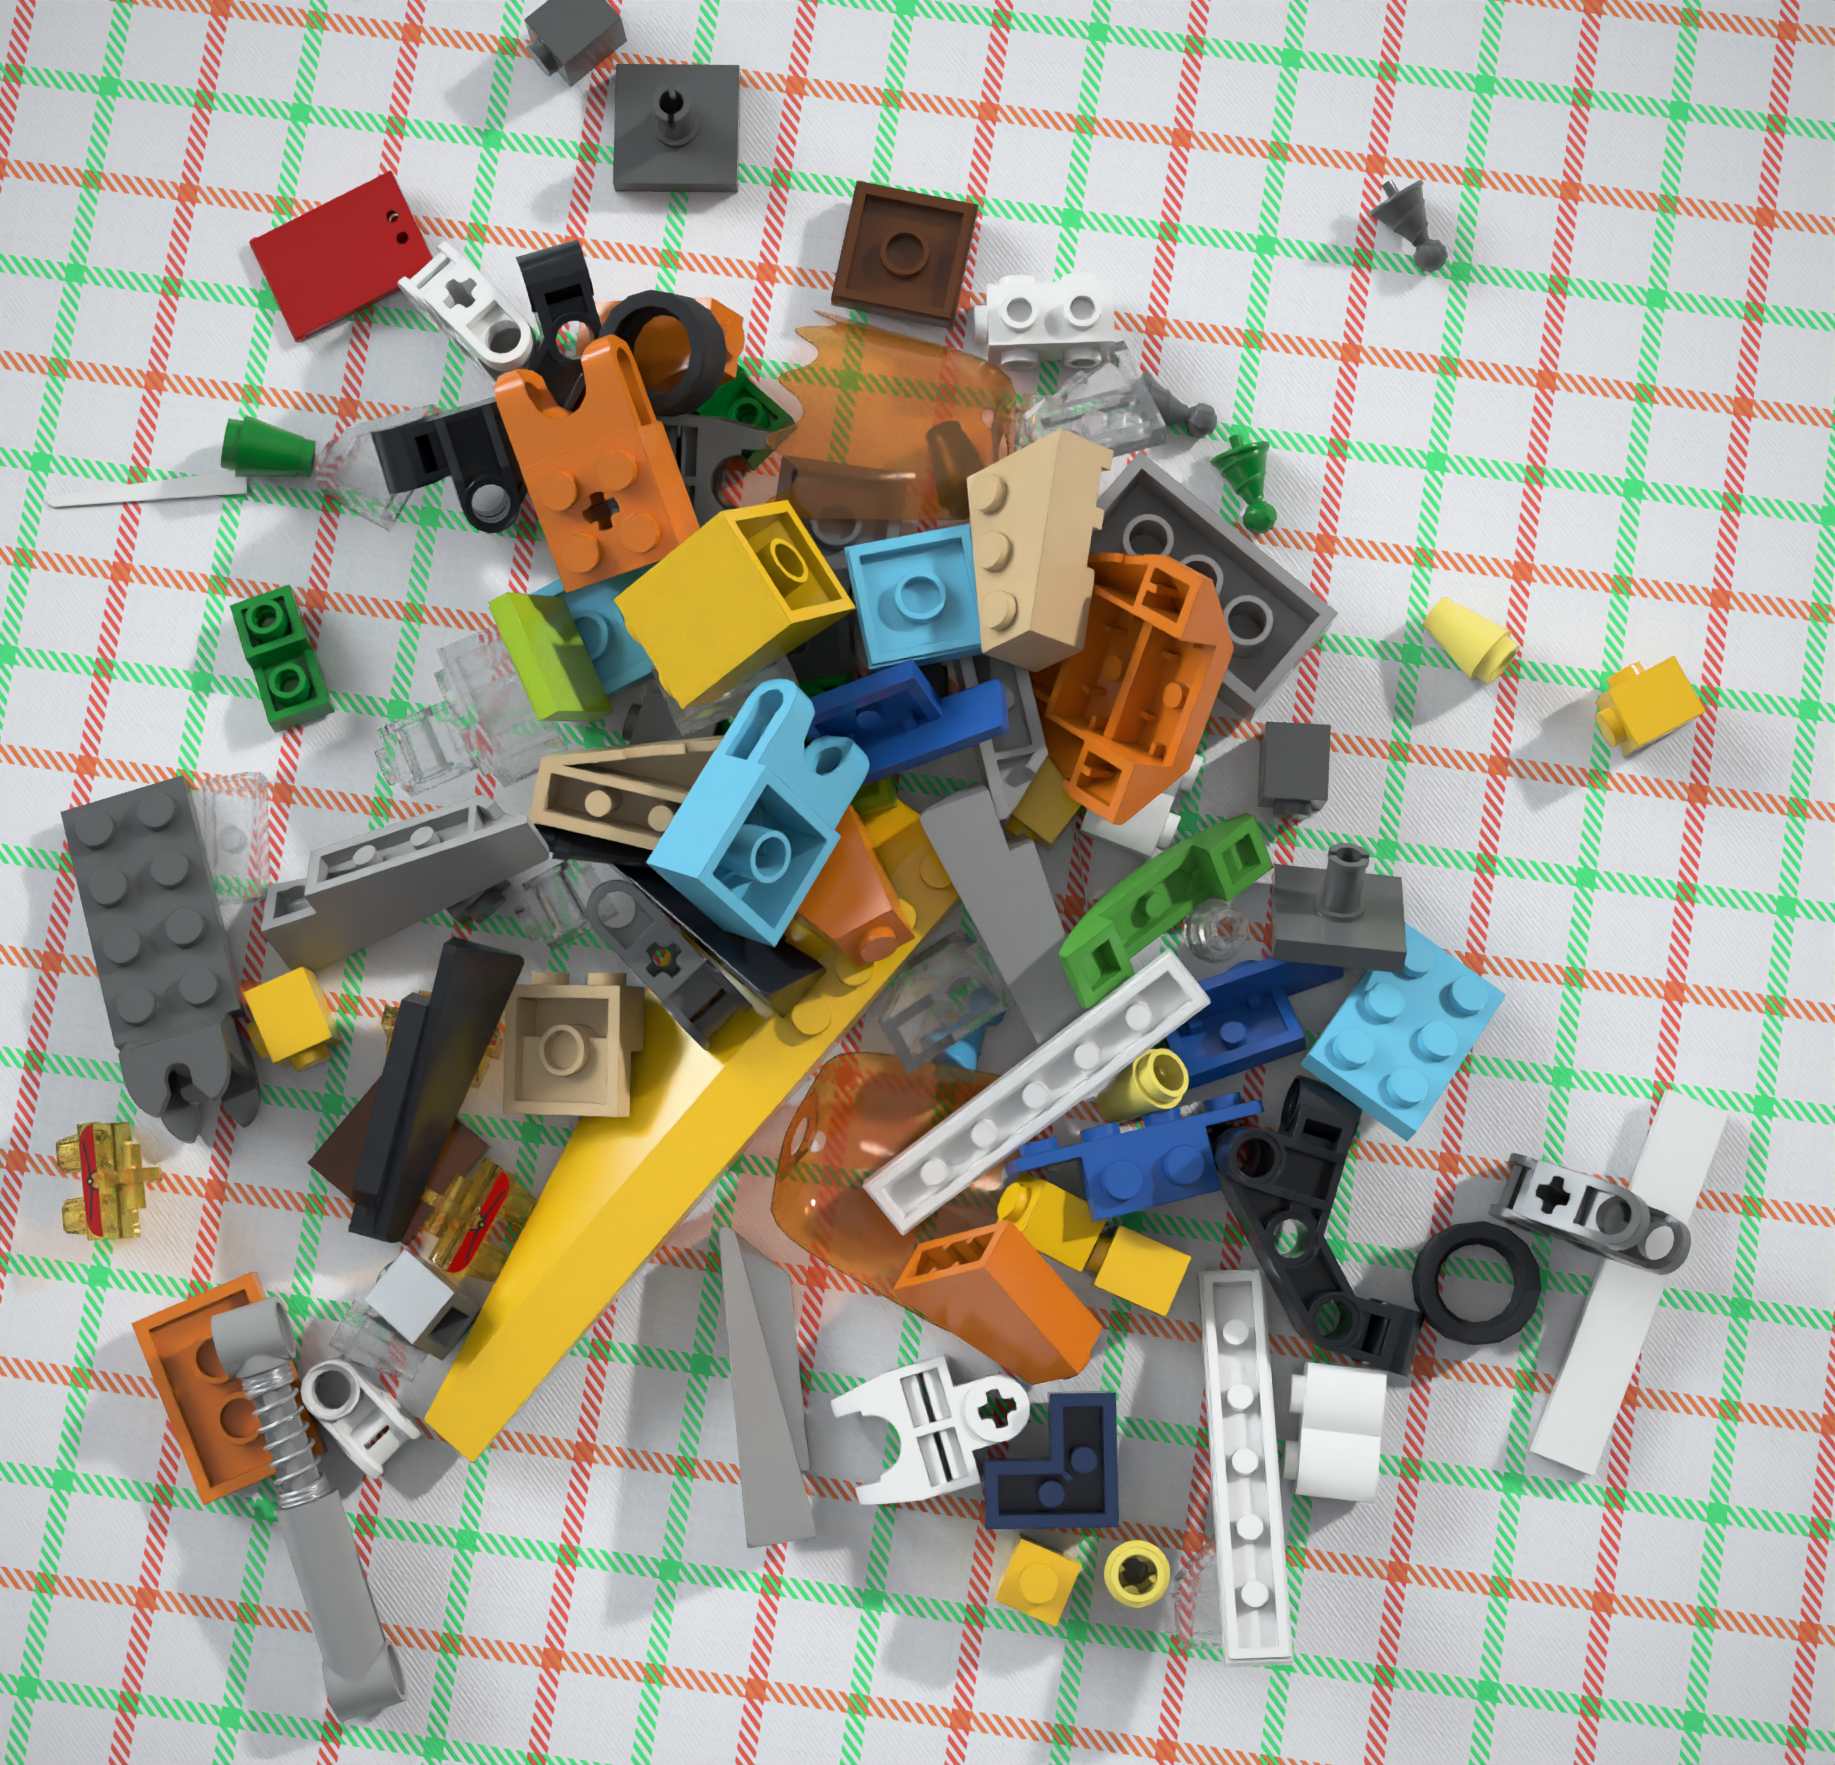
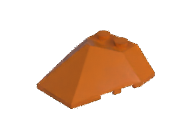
M1113 552L1089 553L1087 567L1096 571L1084 650L1038 672L1030 670L1028 672L1048 751L1047 758L1052 760L1065 779L1061 785L1073 800L1110 823L1123 825L1189 771L1233 654L1234 646L1213 580L1169 556L1156 554L1131 555Z

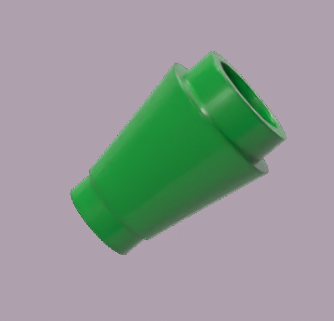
M245 415L244 421L229 418L222 446L221 468L235 470V477L302 476L310 478L315 457L316 441L304 439L303 436Z

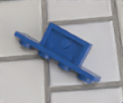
M910 659L810 697L809 699L812 701L815 713L806 736L811 742L815 738L825 735L847 737L853 740L864 751L869 760V770L860 786L863 787L1007 733L1009 730L1006 690L999 679H992L940 699L914 660Z
M1271 956L1259 961L1247 960L1231 967L1227 972L1198 981L1197 983L1209 996L1211 1003L1162 1039L1165 1041L1168 1050L1175 1053L1186 1067L1189 1077L1187 1090L1306 1050L1304 1033L1288 997L1342 978L1344 976L1343 967L1272 960Z
M1240 1092L1202 1101L1205 1111L1202 1114L1182 1118L1179 1107H1174L1141 1116L1144 1128L1121 1133L1118 1122H1113L1080 1131L1083 1143L1059 1148L1056 1137L1018 1146L1021 1158L1005 1164L1007 1176L1010 1177L1077 1160L1092 1222L1216 1192L1222 1189L1206 1128L1250 1118L1265 1112L1262 1099L1242 1103Z

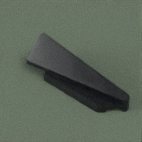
M607 864L625 881L634 885L662 914L736 980L748 987L782 1019L827 971L817 960L785 941L787 937L784 933L777 945L773 947L722 930L652 868Z
M453 937L443 945L431 997L412 992L401 1000L352 1186L351 1202L355 1203L348 1232L388 1243H397L403 1239L522 971L524 958L521 955Z

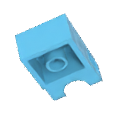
M774 679L762 682L750 694L646 861L651 868L722 930L773 947L777 945L840 840L841 835L835 831V828L865 780L869 770L867 755L853 740L847 737L829 735L818 737L804 750V740L815 711L812 701L794 682L788 679Z

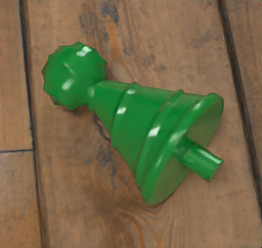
M1240 434L1229 437L1232 449L1215 456L1210 460V463L1235 489L1236 494L1241 496L1248 506L1243 515L1245 528L1254 534H1263L1273 529L1277 520L1275 508L1262 501L1264 498V479L1267 473L1265 470L1266 459L1270 444L1267 441H1260L1244 445Z

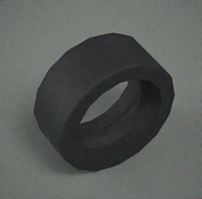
M647 290L629 295L611 310L600 329L599 338L609 334L616 335L626 341L632 354H634L636 339L644 325L650 320L661 315L671 316L679 320L689 336L691 353L688 369L680 383L669 391L660 393L645 389L655 415L675 417L694 412L712 398L724 375L727 350L721 326L708 308L691 297L656 290Z
M1486 1221L1454 1224L1433 1235L1418 1254L1412 1274L1414 1302L1419 1311L1426 1314L1425 1322L1443 1337L1467 1345L1500 1343L1520 1332L1535 1313L1541 1293L1539 1265L1527 1243L1508 1228ZM1479 1244L1494 1249L1506 1259L1513 1272L1514 1290L1510 1303L1501 1314L1488 1321L1471 1322L1457 1317L1447 1309L1439 1294L1438 1277L1442 1264L1452 1252L1463 1246Z

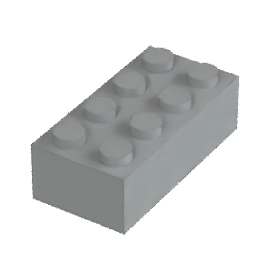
M1139 451L1097 500L1096 507L1105 510L1102 530H1092L1089 553L1113 552L1131 555L1156 554L1169 556L1213 580L1234 646V651L1217 697L1250 723L1328 631L1338 612Z

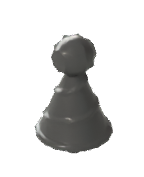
M1391 179L1381 185L1388 199L1372 209L1369 215L1393 229L1394 233H1398L1416 247L1413 257L1415 265L1422 272L1439 270L1445 264L1448 253L1446 246L1440 240L1429 239L1427 229L1429 223L1426 219L1425 199L1423 198L1422 190L1423 181L1418 180L1399 192Z
M1147 370L1143 371L1135 393L1121 389L1118 397L1119 402L1131 405L1126 421L1127 431L1133 428H1147L1160 425L1170 426L1171 424L1185 423L1190 435L1203 438L1206 435L1212 434L1217 426V415L1212 406L1198 403L1196 406L1188 408L1187 405L1174 397L1168 389H1165L1153 379Z

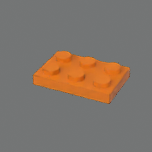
M257 1272L245 1274L131 1323L203 1505L277 1474L275 1467H268L269 1463L273 1462L270 1451L262 1450L268 1444L264 1433H257L258 1429L262 1428L259 1417L251 1416L254 1411H257L253 1399H246L244 1395L246 1391L243 1390L244 1386L241 1385L242 1381L240 1378H229L226 1375L219 1361L211 1332L212 1316L267 1299ZM290 1360L288 1366L291 1367L290 1371L293 1372L292 1376L295 1377L290 1386L296 1387L299 1390L294 1399L296 1403L304 1405L301 1396L302 1383L293 1361ZM304 1405L300 1417L301 1420L307 1421L310 1424L305 1433L307 1437L315 1439V1443L311 1448L312 1454L320 1456L329 1451L316 1418Z

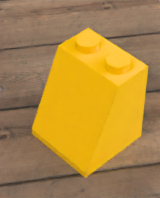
M788 500L719 512L613 599L625 617V626L629 634L643 646L659 672V680L662 687L672 698L676 699L681 709L717 700L856 608Z

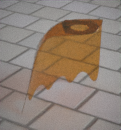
M814 310L815 313L834 320L837 324L832 326H807L795 329L797 335L815 346L818 351L817 358L812 363L785 372L778 378L779 383L795 395L801 403L803 409L802 418L789 427L771 433L766 438V443L774 451L795 465L798 470V476L787 490L771 497L766 503L788 500L800 519H970L967 477L999 461V447L1003 434L1006 438L1007 456L1014 453L1016 392L1011 379L998 366L979 356L838 315ZM985 409L994 411L992 428L987 427L982 420V412Z
M875 1052L843 1053L828 1060L802 1100L784 1136L771 1202V1212L778 1227L797 1245L829 1266L883 1295L929 1323L948 1331L902 1301L894 1293L893 1289L919 1243L997 1222L999 1218L997 1213L998 1205L1005 1192L1001 1172L1006 1163L1021 1158L1019 1148L904 1236L900 1234L862 1186L864 1180L1002 1075ZM806 1117L807 1126L803 1140L798 1150L791 1155V1145L796 1129L803 1118ZM822 1131L826 1136L823 1149L820 1152H811L816 1133ZM1034 1136L1032 1139H1030V1140H1029L1028 1142H1026L1025 1144L1031 1143V1142H1035V1141H1038V1140H1037V1139L1035 1138V1136Z

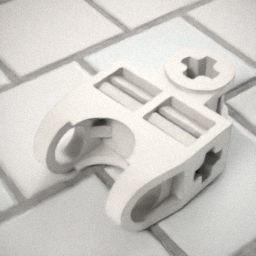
M442 241L436 247L439 252L437 256L410 280L404 276L397 284L420 313L438 330L442 329L453 340L462 355L495 386L499 376L515 369H521L529 361L536 348L535 333L525 317L466 258L462 257L446 241Z
M946 1354L889 1370L830 1401L835 1418L861 1411L863 1417L877 1416L887 1420L895 1427L900 1437L901 1450L896 1463L880 1474L881 1479L855 1487L860 1505L921 1501L981 1483L982 1476L974 1450L1014 1438L1024 1429L1030 1415L1029 1395L1018 1380L1005 1374H991L955 1385ZM921 1372L936 1419L933 1421L931 1420L918 1373ZM998 1389L1003 1399L1013 1397L1016 1402L1017 1408H1013L1008 1412V1423L1005 1425L997 1426L993 1416L982 1417L979 1407L984 1406L988 1402L987 1392L990 1390ZM937 1431L940 1433L952 1474L950 1479H948L935 1432Z

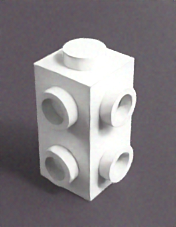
M1082 272L1064 275L1061 277V282H1036V279L1029 275H1009L1000 278L998 284H986V305H974L975 343H987L988 363H1001V367L1007 370H1029L1038 367L1039 361L1064 360V365L1070 368L1098 366L1101 364V359H1112L1115 344L1113 280H1098L1097 275Z

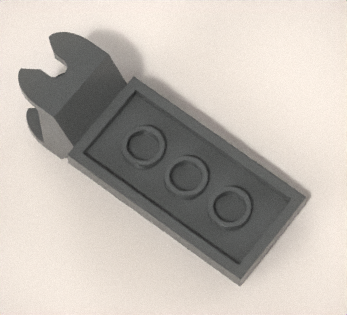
M181 775L60 812L115 1047L120 1051L118 1056L122 1074L132 1100L149 1116L161 1118L167 1130L174 1137L188 1144L195 1143L203 1122L200 1104L204 1103L208 1097L212 1101H217L221 1098L224 1112L243 1128L249 1126L254 1121L259 1110V1080L253 1056L234 1021L236 1018L246 1016L189 782Z

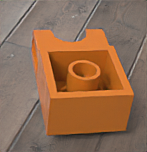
M612 334L594 340L583 352L581 364L584 371L586 395L581 407L575 412H571L558 405L548 390L542 376L532 370L515 369L499 376L494 386V395L499 412L566 593L660 561L700 529L662 420H656L633 354L626 341ZM611 498H615L619 506V512L612 514L608 506V500Z

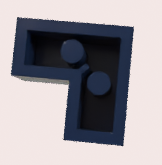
M1114 1391L1047 1392L1049 1457L984 1458L986 1529L1119 1527L1116 1393Z

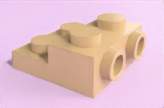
M531 972V985L515 984L505 1007L503 1113L629 1117L631 1051H643L645 987L626 986L627 973H588L587 985H569L570 973Z

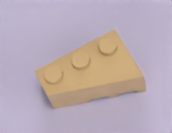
M1059 428L967 477L983 654L1033 672H1038L1084 650L1096 571L1087 567L1092 530H1102L1105 510L1096 507L1101 471H1111L1113 450Z
M725 735L557 751L543 756L540 760L529 818L535 823L654 850Z

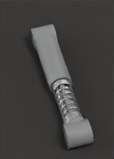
M273 1296L212 1316L211 1332L219 1361L229 1378H240L242 1381L241 1385L244 1386L243 1390L246 1391L244 1394L246 1399H253L257 1411H254L251 1416L259 1417L262 1428L258 1429L257 1433H264L268 1444L262 1450L270 1451L273 1462L269 1463L268 1467H275L279 1478L273 1484L281 1485L282 1491L277 1497L282 1505L277 1507L275 1512L323 1657L324 1683L337 1719L343 1722L406 1701V1684L402 1667L392 1642L389 1638L386 1639L338 1489L328 1488L329 1484L327 1483L326 1473L317 1470L316 1465L320 1462L321 1458L318 1455L312 1454L311 1448L315 1443V1439L307 1437L305 1433L310 1424L307 1421L301 1420L300 1417L304 1405L296 1403L294 1399L299 1390L296 1387L290 1386L295 1377L292 1376L293 1372L290 1371L291 1367L288 1365L290 1360L296 1358V1344L291 1323L282 1301L278 1296Z

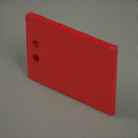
M391 170L249 241L293 339L297 343L303 342L307 337L401 291L397 282L404 276L410 280L433 259V255ZM392 214H398L396 216H393L391 222H389V218Z

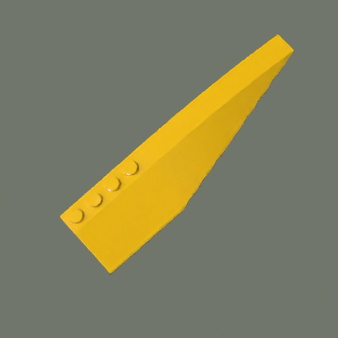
M897 797L898 807L862 816L865 819L915 935V939L898 947L889 957L857 968L796 919L792 918L784 931V935L787 937L785 941L817 960L827 971L782 1019L683 931L680 933L705 960L709 959L753 1007L746 1013L741 1008L708 1039L712 1045L705 1051L661 1005V1000L649 988L644 995L643 1051H631L630 1116H581L424 1418V1421L471 1463H474L961 904L962 900L920 823V814ZM667 951L660 966H666L670 962L671 955L669 951ZM722 988L690 1018V1021L694 1020L724 989Z

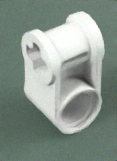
M339 1357L323 1361L312 1367L303 1378L301 1396L302 1402L308 1411L332 1434L346 1455L373 1479H377L384 1473L382 1464L409 1438L418 1440L424 1434L423 1429L415 1418L395 1398L385 1392L359 1364L351 1359ZM330 1370L342 1373L350 1383V1396L343 1406L330 1405L321 1396L319 1388L321 1379ZM389 1425V1430L372 1446L370 1444L371 1440L383 1428Z

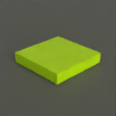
M506 592L488 602L490 605L489 610L537 719H540V721L596 722L614 712L563 597Z

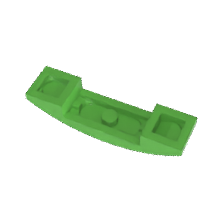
M1244 813L1225 820L1170 847L1129 874L1107 892L1082 917L1065 940L1058 954L1080 1007L1088 1010L1133 976L1135 972L1130 959L1208 899L1215 897L1229 902L1274 868L1254 815Z

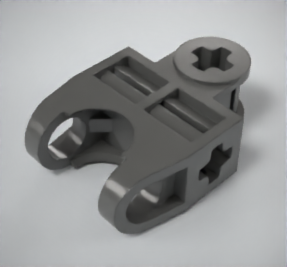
M683 414L668 417L655 415L657 421L662 420L700 528L719 512L738 508L726 498L722 489L721 480L726 465L736 456L751 453V450H775V432L762 427L719 416ZM615 498L608 500L609 508H619Z
M609 880L601 883L592 891L587 903V915L594 931L661 1000V1005L705 1051L712 1045L708 1039L741 1008L746 1013L753 1007L709 959L705 960L634 885L623 880ZM615 891L627 893L633 898L635 903L633 919L627 925L620 928L609 927L598 917V905L601 899L608 893ZM666 949L669 951L671 960L666 966H658L654 963L653 954L656 950ZM722 988L724 989L694 1020L690 1021V1018Z
M1511 1153L1508 1163L1513 1168L1499 1204H1491L1488 1214L1527 1232L1547 1238L1552 1236L1564 1240L1580 1250L1657 1275H1666L1674 1272L1686 1260L1691 1247V1235L1687 1226L1680 1220L1664 1211L1647 1206L1640 1196L1622 1186L1543 1160ZM1662 1226L1670 1227L1674 1235L1671 1250L1663 1258L1657 1260L1649 1259L1645 1248L1648 1236L1656 1228Z

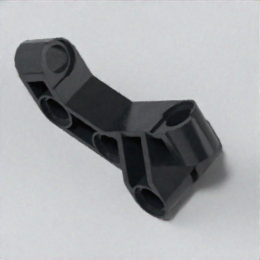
M577 239L515 257L525 283L531 311L535 315L540 332L532 357L521 369L532 370L542 376L557 404L569 411L574 407L585 386L584 371L581 364L583 353L572 357L561 354L556 344L558 330L570 321L582 322L590 332V344L599 338L600 329L602 328L593 298L594 291L588 267ZM495 396L433 415L423 416L418 420L397 427L370 432L389 494H398L418 489L450 476L461 509L468 522L477 530L486 533L502 532L509 528L517 519L521 508L520 505L528 489L499 412ZM493 484L503 489L504 496L497 508L491 511H480L472 506L473 495L479 488Z
M1298 1075L1294 1078L1287 1091L1277 1133L1266 1129L1223 1125L1214 1128L1207 1134L1221 1191L1294 1330L1303 1340L1321 1348L1352 1357L1351 1360L1408 1377L1426 1314L1370 1297L1367 1300L1355 1296L1324 1237L1349 1147L1356 1133L1362 1109L1328 1084ZM1245 1143L1248 1151L1247 1160L1244 1166L1239 1169L1236 1161L1237 1151L1240 1145ZM1289 1219L1296 1227L1298 1233L1297 1242L1292 1250L1280 1255L1274 1249L1272 1236L1276 1226L1282 1221ZM1333 1301L1339 1309V1323L1334 1331L1322 1336L1315 1324L1316 1314L1321 1306Z

